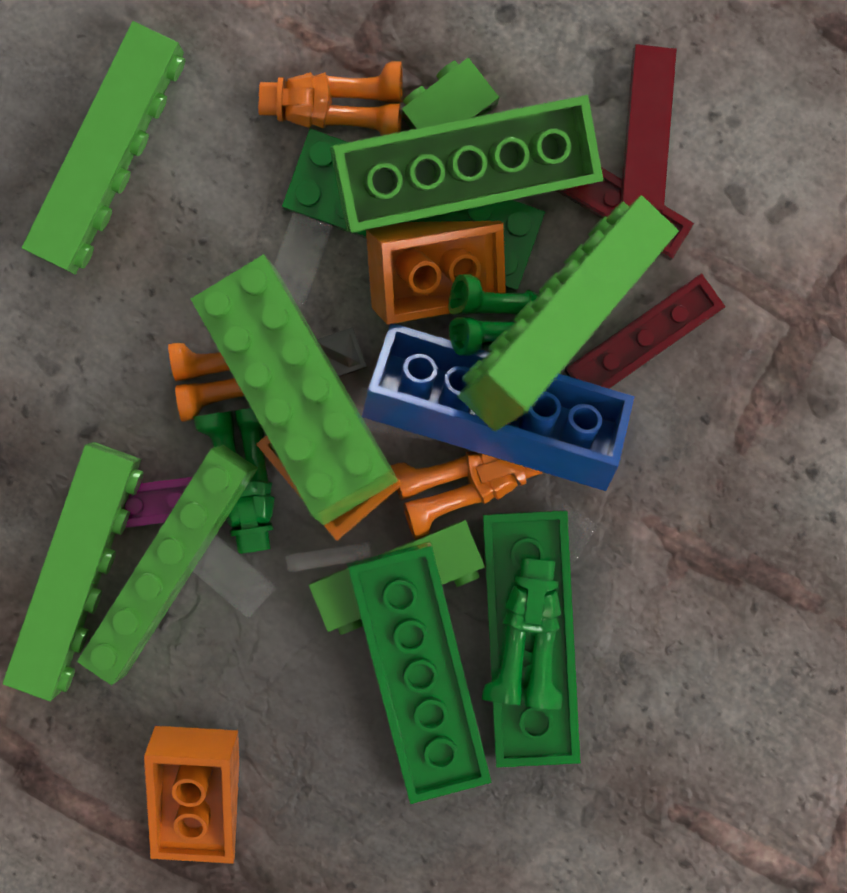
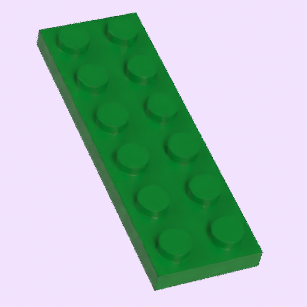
M311 128L309 129L282 205L284 210L347 232L330 147L349 142ZM508 200L406 222L501 221L504 230L505 285L507 289L517 292L545 211L514 200ZM366 230L352 232V234L366 238Z
M568 511L483 514L491 681L497 679L501 669L506 630L503 620L508 612L504 607L513 587L518 585L514 582V576L520 577L522 558L556 562L553 581L559 582L555 590H557L561 615L557 617L559 630L556 631L553 646L552 681L554 687L562 693V709H544L524 705L525 693L531 672L534 634L527 633L522 671L521 705L493 702L496 768L579 764L581 761Z
M431 542L347 563L410 804L492 783Z

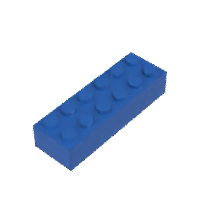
M395 323L390 324L368 388L362 414L363 418L596 489L607 490L619 466L635 396L558 374L527 412L495 432L457 397L467 385L462 380L463 376L476 362L482 361L490 352L479 350L477 353L469 356L458 355L452 347L451 340Z

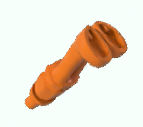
M388 62L379 76L370 78L328 76L326 72L314 76L309 72L288 78L287 81L284 77H279L277 82H260L259 115L277 116L278 122L287 120L310 128L312 125L323 129L327 125H345L377 130L381 136L401 132L402 109L401 104L396 103H402L403 98L402 62ZM332 98L379 100L390 102V104L379 107L332 105Z
M184 343L168 344L171 370L176 382L230 371L220 352L198 354L192 352ZM235 378L208 383L175 385L176 401L181 422L193 420L194 416H198L201 409L206 405L227 399L245 397Z
M466 452L465 456L424 468H414L405 462L390 465L394 474L403 483L397 489L401 501L444 483L464 477L468 479L469 484L403 504L405 517L414 540L428 535L432 522L443 514L477 503L485 505L493 498L499 500L515 489L518 483L520 486L527 484V478L542 474L540 471L478 452Z

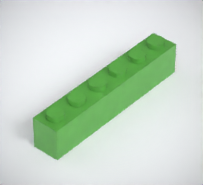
M132 21L23 243L22 249L76 275L79 267L84 269L87 266L94 251V246L91 245L97 230L103 231L111 218L112 209L109 206L115 193L121 194L130 178L131 172L127 169L134 155L140 156L146 147L149 138L146 130L152 118L158 119L165 108L167 96L164 93L170 81L176 82L183 71L185 58L182 56L184 52L178 42Z
M96 442L85 444L3 680V685L47 701H52L61 691L67 692L75 673V668L70 667L74 652L80 653L89 632L88 629L83 628L88 612L94 614L102 596V590L97 589L102 573L106 575L109 573L115 559L116 551L111 549L116 534L121 535L128 522L130 511L125 510L126 501L129 494L135 495L143 478L144 472L138 470L142 459Z
M225 445L210 449L77 660L79 664L111 686L128 674L258 470V467Z

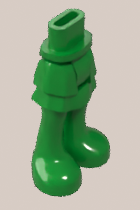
M460 274L455 278L451 287L448 308L451 314L457 315L492 313L515 314L516 317L530 301L534 302L541 292L535 293L531 290H527L525 293L483 291L481 282L477 277ZM470 317L455 318L449 324V337L452 347L458 355H473L481 349L482 343L494 342L516 322L478 321Z
M252 408L235 410L245 459L258 467V470L226 518L228 525L233 527L229 533L230 536H235L238 554L271 549L268 531L273 530V524L270 521L273 514L275 497L271 495L272 482L268 478L265 455L256 445L264 438V430ZM232 411L194 416L196 430L209 436L214 448L225 445L236 453Z
M522 558L520 577L514 576V582L518 585L513 587L504 607L508 612L503 620L506 630L501 669L497 679L485 684L482 700L521 705L526 634L532 633L534 634L532 664L524 705L544 709H562V693L554 687L552 681L553 646L556 631L559 630L557 617L561 615L557 590H555L559 582L553 581L556 562Z

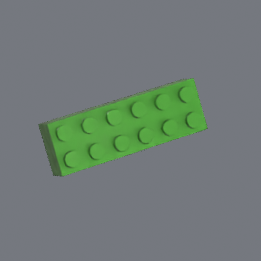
M588 95L330 147L347 232L350 233L604 181Z
M642 195L629 206L622 201L608 217L604 216L588 233L590 238L583 245L580 244L565 259L564 263L566 265L559 273H554L539 289L541 294L534 302L530 301L514 318L516 323L508 331L505 330L490 345L488 350L491 352L482 361L476 362L463 376L462 380L467 385L457 397L495 432L527 412L679 230Z
M264 254L191 298L192 303L313 518L326 525L398 481L281 276Z

